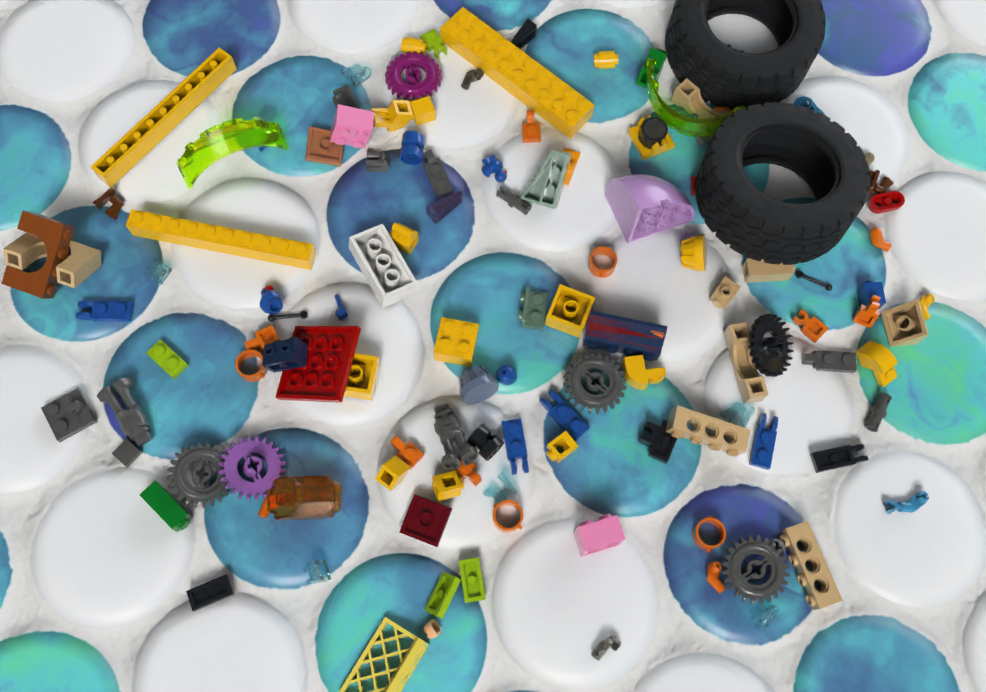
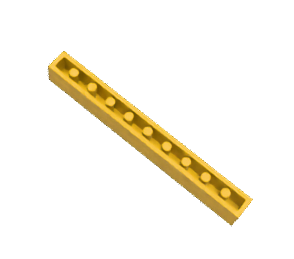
M220 47L91 166L96 176L112 188L237 70L232 56Z
M131 209L125 225L133 236L312 270L316 257L314 245L310 243Z

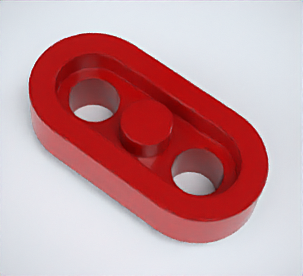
M898 191L876 194L868 201V208L876 214L898 210L905 203V198Z

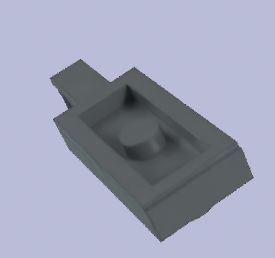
M432 150L426 151L425 159L427 162H424V170L436 199L453 194V188L439 158L435 159Z
M818 350L813 351L812 354H805L802 357V364L813 365L816 371L855 373L857 371L856 353Z

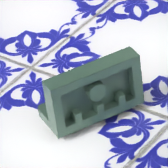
M526 287L525 293L522 292L520 303L524 304L523 310H519L518 321H522L521 328L543 331L548 293L530 291V287Z

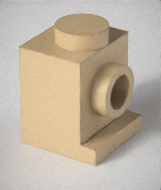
M725 276L709 300L714 306L725 310L741 286Z

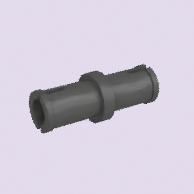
M503 186L499 188L501 191H497V197L507 202L511 208L515 207L524 215L528 214L527 210H531V204L520 199L518 194L511 193Z
M881 392L875 406L871 408V415L865 425V428L869 431L877 432L882 419L886 417L887 407L892 400L889 394Z

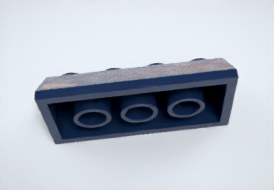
M591 311L586 324L582 345L593 350L598 348L604 349L608 353H623L627 357L643 355L644 360L654 361L661 354L668 326Z

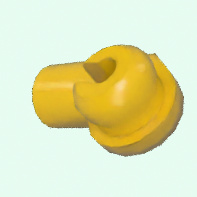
M932 294L923 295L919 299L925 321L931 318L928 307L935 301Z

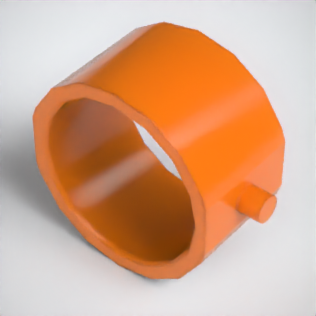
M605 246L595 248L591 252L588 261L590 272L599 278L610 276L617 264L615 251ZM597 255H605L611 259L613 266L609 269H599L594 265L592 259Z
M245 350L238 354L235 368L242 379L248 382L259 381L265 377L267 368L261 365V368L255 374L245 375L241 372V366L246 359L251 357H258L263 361V356L256 350Z
M504 500L499 502L498 505H493L492 520L494 526L499 531L511 533L518 528L520 530L523 528L521 525L523 511L518 503L513 500ZM508 505L516 508L520 515V521L517 525L505 528L497 522L495 515L502 506Z
M708 515L707 518L702 519L693 527L692 538L699 548L710 553V550L719 547L725 541L726 529L718 519ZM702 523L713 524L718 529L720 537L716 545H707L701 541L698 530Z

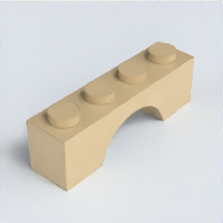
M687 78L675 88L671 101L701 126L710 129L713 134L721 123L732 115L728 111L717 112L711 109L702 99L700 89Z
M748 322L729 325L724 331L725 341L743 404L760 402L769 395L764 377L757 372L755 365L752 363V357L749 355L751 350L748 349V345H750L748 342V338H750Z

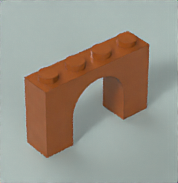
M22 210L17 229L39 237L46 246L47 259L43 267L36 272L6 266L1 284L42 299L54 298L58 290L56 266L68 256V247L73 239L75 226L35 212Z

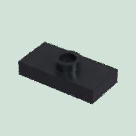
M227 574L186 591L192 611L194 612L234 595Z

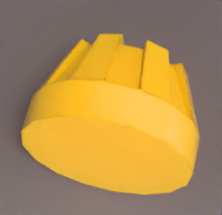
M705 234L694 235L682 240L680 246L682 267L694 271H706L707 244Z

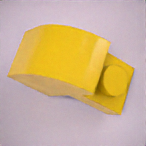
M392 100L388 109L371 108L370 110L374 112L373 127H386L388 132L405 127L413 116L409 100Z
M869 341L856 351L861 366L873 370L879 386L885 387L898 377L894 368L898 362L892 352L885 346Z
M643 355L624 357L621 362L626 382L635 389L645 390L649 384L648 382L650 384H657L666 376L665 367L646 369Z

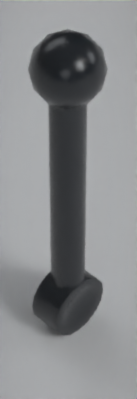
M802 271L795 273V277L798 279L803 278L825 287L827 291L832 290L833 286L831 284H825L803 275Z
M301 311L298 314L278 316L270 314L268 320L273 322L276 319L296 317L306 319L308 314L306 311Z

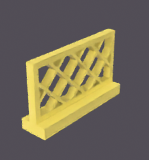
M385 617L339 692H346L350 684L358 682L359 691L363 692L362 681L373 678L375 689L370 692H402L429 644ZM389 624L394 627L395 636L384 639L383 630ZM408 636L414 640L410 648L401 650L400 638ZM396 640L398 651L387 654L385 642ZM382 644L384 655L373 658L372 648L374 645ZM399 655L400 664L398 668L390 669L388 657ZM385 659L387 671L375 674L373 662ZM370 663L372 675L361 677L359 669L363 664ZM387 674L389 683L386 687L378 689L376 677Z

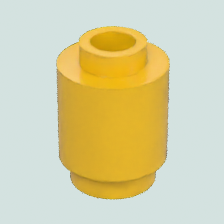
M403 37L401 43L402 52L413 54L416 51L418 55L421 52L426 54L427 44H425L423 39Z
M598 51V53H594V68L611 69L618 65V54H615V51Z

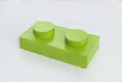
M159 340L146 352L174 380L188 367V364L162 340Z
M479 557L459 560L465 603L486 600Z
M442 572L424 611L443 619L461 580L453 575Z

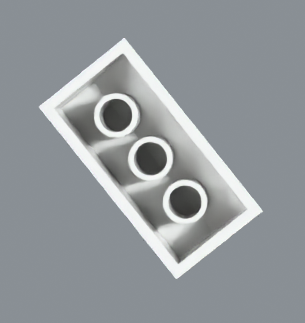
M383 224L349 237V250L382 308L400 301L418 285Z

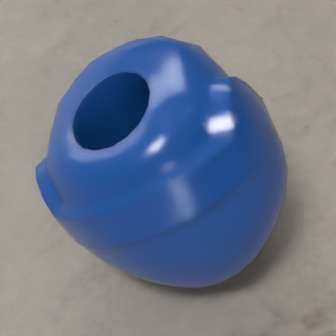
M504 364L498 368L496 378L503 385H511L516 382L517 374L514 367Z

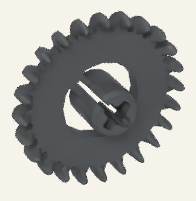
M591 352L590 357L583 353V359L577 356V362L571 361L570 365L572 367L566 368V372L570 374L563 376L564 379L568 380L563 383V386H568L565 394L571 393L568 400L576 399L574 406L581 403V411L587 406L588 413H591L593 408H595L596 414L600 412V408L606 413L607 405L614 409V402L616 404L620 403L618 397H624V393L621 390L625 391L627 389L622 384L626 383L627 380L621 377L625 374L624 371H619L621 365H614L615 359L609 361V355L603 358L601 352H599L598 356ZM596 369L604 372L608 377L609 387L604 384V377L600 373H590L588 370ZM581 377L586 379L585 388L588 392L582 387Z
M198 442L196 448L193 444H190V450L183 447V454L175 453V457L178 460H170L174 467L167 468V471L173 474L168 475L166 478L167 480H173L168 485L169 488L176 487L172 495L180 493L178 501L186 498V506L193 501L194 508L197 507L199 502H201L203 508L206 507L207 501H209L211 506H214V499L222 502L221 494L226 497L229 495L225 489L228 482L220 481L225 475L218 474L219 470L224 469L218 463L225 462L221 458V454H224L225 449L217 451L218 445L210 448V443L207 442L205 447H203L201 442ZM201 461L200 465L196 466L192 473V481L196 485V487H193L186 478V471L192 463ZM203 462H205L203 470L204 477L201 481L200 487H198L200 481L199 474L202 471ZM208 462H210L217 470V479L210 487L203 488L204 485L209 483L212 475L210 467L207 466Z
M748 535L747 541L740 537V544L736 541L732 542L735 549L731 547L726 548L730 555H722L727 562L721 563V566L726 567L727 570L722 571L721 574L728 575V578L723 582L731 583L728 591L736 589L734 597L742 594V602H745L749 597L750 604H754L756 598L760 605L763 604L764 598L770 603L771 595L774 598H778L777 591L784 592L781 584L788 585L784 577H788L790 574L785 572L784 569L789 568V565L783 564L787 557H780L782 549L775 550V542L768 545V538L761 542L759 535L756 536L755 541L751 535ZM757 554L763 557L761 561L752 560L747 562L743 568L744 574H741L740 566L746 556ZM761 565L757 567L758 569L756 570V573L749 574L751 573L753 566ZM766 566H770V575L765 583L753 585L747 582L749 579L762 578L765 575Z

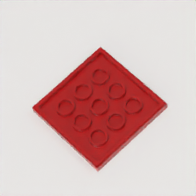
M295 326L292 337H297L308 345L306 366L282 371L275 398L291 401L342 403L361 328L358 326Z

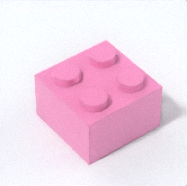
M338 104L331 124L330 142L338 145H349L355 148H365L373 131L374 112Z
M611 514L600 516L596 522L591 520L579 523V526H577L573 533L581 557L618 546L625 540L618 516L611 517Z

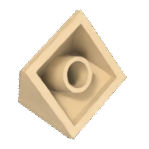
M918 299L881 311L890 347L915 345L929 336Z

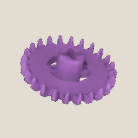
M247 435L246 442L239 437L238 445L232 441L231 446L233 449L225 448L228 455L221 454V458L225 462L218 463L220 467L224 468L219 470L218 474L225 475L220 481L228 482L225 489L232 487L231 495L239 492L238 498L241 499L243 495H246L247 501L250 500L252 495L255 500L259 499V494L266 498V491L273 494L274 490L272 487L279 488L280 484L277 481L284 480V477L279 474L286 472V469L280 468L286 464V461H280L284 454H277L280 447L272 449L274 441L266 444V437L259 442L258 435L255 436L254 441L251 440L250 435ZM251 454L259 455L266 461L268 469L264 478L260 476L263 466L262 460L257 456H251ZM241 458L245 460L243 473L245 476L253 478L254 482L246 481L238 474L237 465ZM250 463H252L253 466L257 465L256 470H254L253 468H249Z

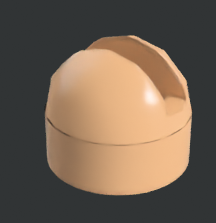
M434 619L428 621L423 627V633L426 632V637L430 639L436 638L442 632L439 623Z

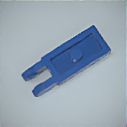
M78 301L77 306L79 308L92 309V313L78 312L76 313V318L105 322H131L134 303L132 301Z
M551 389L548 394L557 405L553 408L544 397L539 402L549 412L548 414L564 431H567L574 441L578 440L590 427Z
M761 413L758 427L755 430L749 465L769 470L772 463L779 419L773 416L770 429H765L767 414Z
M521 418L501 421L507 459L510 462L512 475L517 474L515 460L522 459V469L524 473H528V455Z

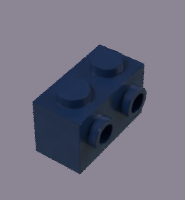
M297 337L264 344L262 366L273 373L305 367L308 345Z

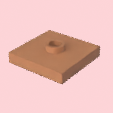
M309 126L305 161L341 167L343 145L330 142L331 130Z

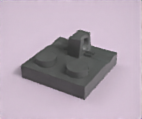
M78 388L41 407L56 440L59 442L97 423L81 390Z

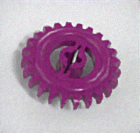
M416 51L413 54L407 52V55L402 53L400 58L396 56L394 58L395 61H390V66L386 67L385 83L388 84V90H391L392 95L397 92L398 99L403 95V100L410 97V101H413L414 97L420 99V96L427 97V93L432 97V90L437 92V86H441L442 71L439 69V64L435 63V59H430L429 55L424 56L422 52L419 55ZM418 67L422 68L426 73V78L423 82L421 79V71ZM404 69H406V83L401 79V73Z

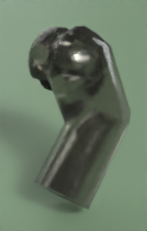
M474 69L468 71L461 87L468 90L472 82L478 81L483 77V70Z
M611 635L600 641L591 655L599 661L610 647L612 650L617 651L621 646V641L616 639V636Z

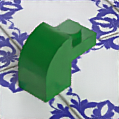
M654 46L651 47L636 81L637 85L649 90L653 89L663 69L668 52Z

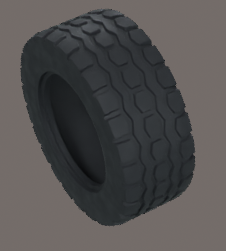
M676 0L665 36V49L668 52L667 59L678 81L683 82L687 78L700 89L704 102L710 101V105L717 107L726 106L733 111H739L742 108L746 109L748 106L755 104L779 103L799 87L819 53L825 37V12L821 0ZM724 14H741L752 17L764 24L772 32L777 41L778 48L759 54L734 50L722 43L714 35L708 21Z
M769 102L762 105H751L746 109L743 108L722 122L710 140L695 182V195L699 212L705 220L707 227L712 233L716 232L715 236L725 245L730 244V248L741 255L746 253V257L756 261L764 259L765 263L779 265L781 262L783 265H793L814 260L829 252L840 242L866 202L870 186V172L868 163L865 161L866 157L860 146H857L856 140L849 133H845V129L837 122H831V118L819 112L814 113V110L800 106L797 108L795 104L781 103L779 105L777 102ZM760 163L785 167L804 179L813 191L816 201L807 204H791L773 199L753 185L747 177L744 167Z

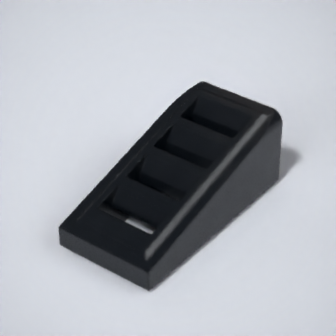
M527 19L511 43L519 49L523 48L536 37L537 25L530 19Z

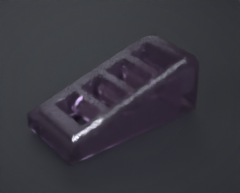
M458 191L426 207L427 216L435 224L462 203V193Z

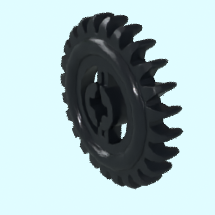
M775 314L761 315L751 326L752 330L749 331L750 338H748L750 343L748 349L751 350L749 355L753 357L752 363L755 364V368L761 374L767 377H777L787 371V368L784 367L791 364L787 363L786 360L793 359L787 353L794 352V350L788 349V346L794 343L787 341L793 335H785L786 331L790 330V328H782L786 322H779L782 318L777 317ZM769 332L773 337H764V335ZM765 354H774V356L769 359Z

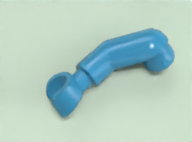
M920 491L907 502L894 503L888 500L883 505L891 507V509L886 511L887 514H891L896 510L898 512L912 513L923 506L929 500V497H926L928 493Z

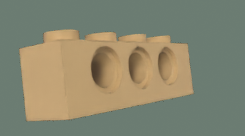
M678 405L670 409L665 431L671 433V436L675 438H686L693 444H704L711 450H722L727 455L737 457L747 451L750 429ZM687 423L691 425L692 430L688 429ZM705 429L709 431L710 437L706 434ZM724 435L727 437L728 442L724 440Z
M806 521L780 531V540L787 548L789 562L796 569L798 574L797 580L805 590V598L808 605L813 610H817L843 601L809 522ZM797 542L802 543L803 551L797 548ZM806 561H808V562L811 563V565H812V570H811V571H809V570L806 568V566H805ZM815 581H817L820 584V591H817L815 589Z

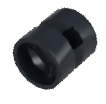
M483 423L469 436L466 443L478 449L479 455L486 461H489L500 450L504 441L497 435H492V430Z

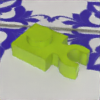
M435 28L420 35V39H423L425 44H427V50L429 52L434 50L436 59H439L438 52H443L444 55H447L443 39Z

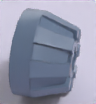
M474 366L470 371L465 370L463 375L459 377L460 395L466 404H476L493 396L499 388L495 377L483 366L479 368Z

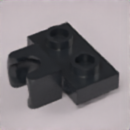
M663 419L660 426L646 422L643 429L649 432L650 436L641 435L638 442L651 447L648 454L649 457L667 464L677 438L671 436V433L665 432L668 421Z

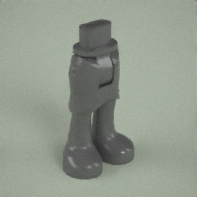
M126 377L113 383L114 388L112 386L104 387L97 394L100 402H107L112 408L124 435L129 436L132 441L135 440L138 447L151 441L153 438L149 433L151 429L149 428L147 417L142 411L140 404L134 400L130 391L134 387L132 378ZM116 391L119 393L128 409H123L116 396Z
M448 404L435 407L434 428L440 437L445 451V455L441 459L442 467L446 470H455L461 466L452 444L454 440L456 441L463 465L466 466L473 463L479 457V454L475 447L467 445L464 438L465 433L457 415L450 409Z

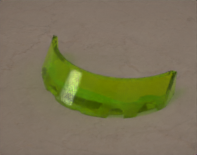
M647 59L646 87L650 103L658 117L668 127L675 129L678 133L692 137L713 136L721 123L729 116L743 108L745 109L743 105L737 106L732 111L711 119L687 117L669 107L658 94L659 83L653 77V70L658 59Z
M253 117L252 120L246 121L238 118L215 125L199 134L200 138L194 143L189 142L185 146L186 151L177 160L176 164L188 189H191L196 179L205 169L227 155L254 147H277L287 151L289 146L279 123L263 121L260 117Z

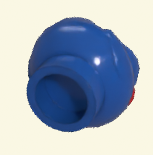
M495 155L482 160L483 166L481 171L485 177L489 178L491 174L495 173L494 177L497 182L502 183L507 179V171L502 170L503 163L501 160L496 159Z
M271 285L264 287L261 290L260 308L267 314L280 312L283 307L281 295L274 291Z

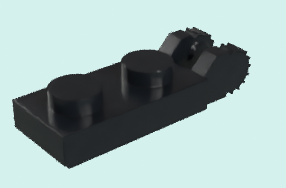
M863 444L846 445L810 454L816 473L853 466L869 460L868 456L864 455L854 458L852 453L864 449Z

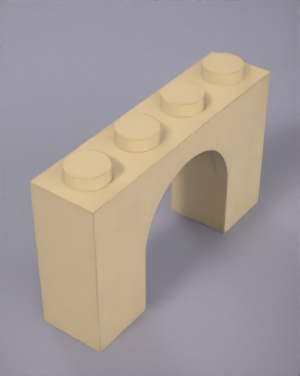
M27 232L3 248L5 264L20 270H24L37 259L47 257V249L44 242L39 237ZM70 241L67 258L56 266L57 283L76 288L102 266L101 250Z
M747 258L742 265L745 283L788 281L795 272V265H783L782 262L779 265L765 263L764 259L756 261Z

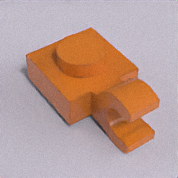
M527 110V123L522 124L523 143L540 142V123H534V110Z
M872 295L867 306L861 304L853 316L852 322L871 328L879 317L880 311L877 309L880 306L878 302L881 297Z
M270 325L255 332L256 338L248 340L244 344L247 350L257 351L261 347L264 351V344L273 343V341L277 340L280 341L274 327Z
M396 435L390 440L391 445L399 451L396 456L411 467L410 470L424 457V454L410 441L405 445Z
M459 454L458 458L461 466L455 469L457 476L461 477L462 480L467 477L477 486L482 480L473 471L476 468V464L473 462L466 466L463 465Z

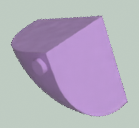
M635 174L613 178L608 182L605 197L627 243L694 220L695 211L690 201L682 191L664 179L650 175Z

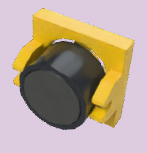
M648 115L647 119L641 118L637 126L628 129V134L642 160L664 153L675 147L668 133L667 124L660 117L655 118Z

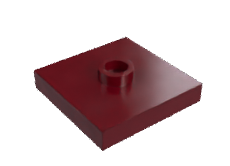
M414 494L399 533L438 547L452 508Z

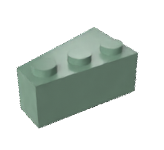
M553 149L520 199L555 209L559 203L572 153Z

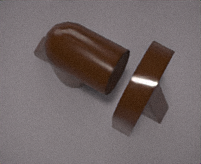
M870 170L868 193L871 191L877 194L886 193L887 189L894 182L888 177H882L881 183L878 185L876 183L880 171Z
M110 188L100 198L93 201V204L101 210L110 201L113 205L105 213L116 221L119 210L123 207L124 203L115 196L116 190Z

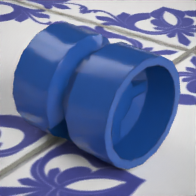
M416 131L403 133L399 156L403 163L418 165L422 162L425 145L423 134Z

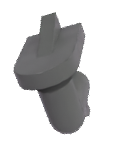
M367 149L366 171H388L390 164L386 161V154Z

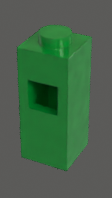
M156 480L140 494L145 502L174 531H182L190 524V520L193 517Z

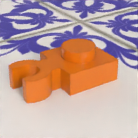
M802 309L798 313L802 319H799L797 316L792 319L794 324L803 327L800 331L814 343L829 329L815 316L811 319L808 318L807 312Z

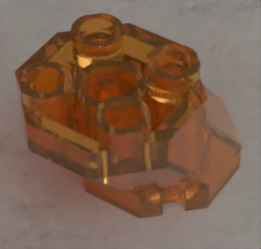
M331 476L280 477L274 480L273 484L276 485L273 489H269L267 493V510L275 515L273 517L276 520H322L333 517L341 509V484Z

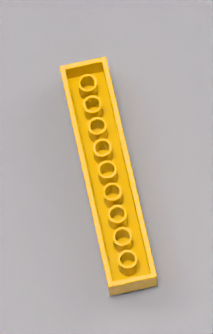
M464 7L440 27V37L443 39L444 44L531 110H534L535 113L571 139L593 116L595 105Z

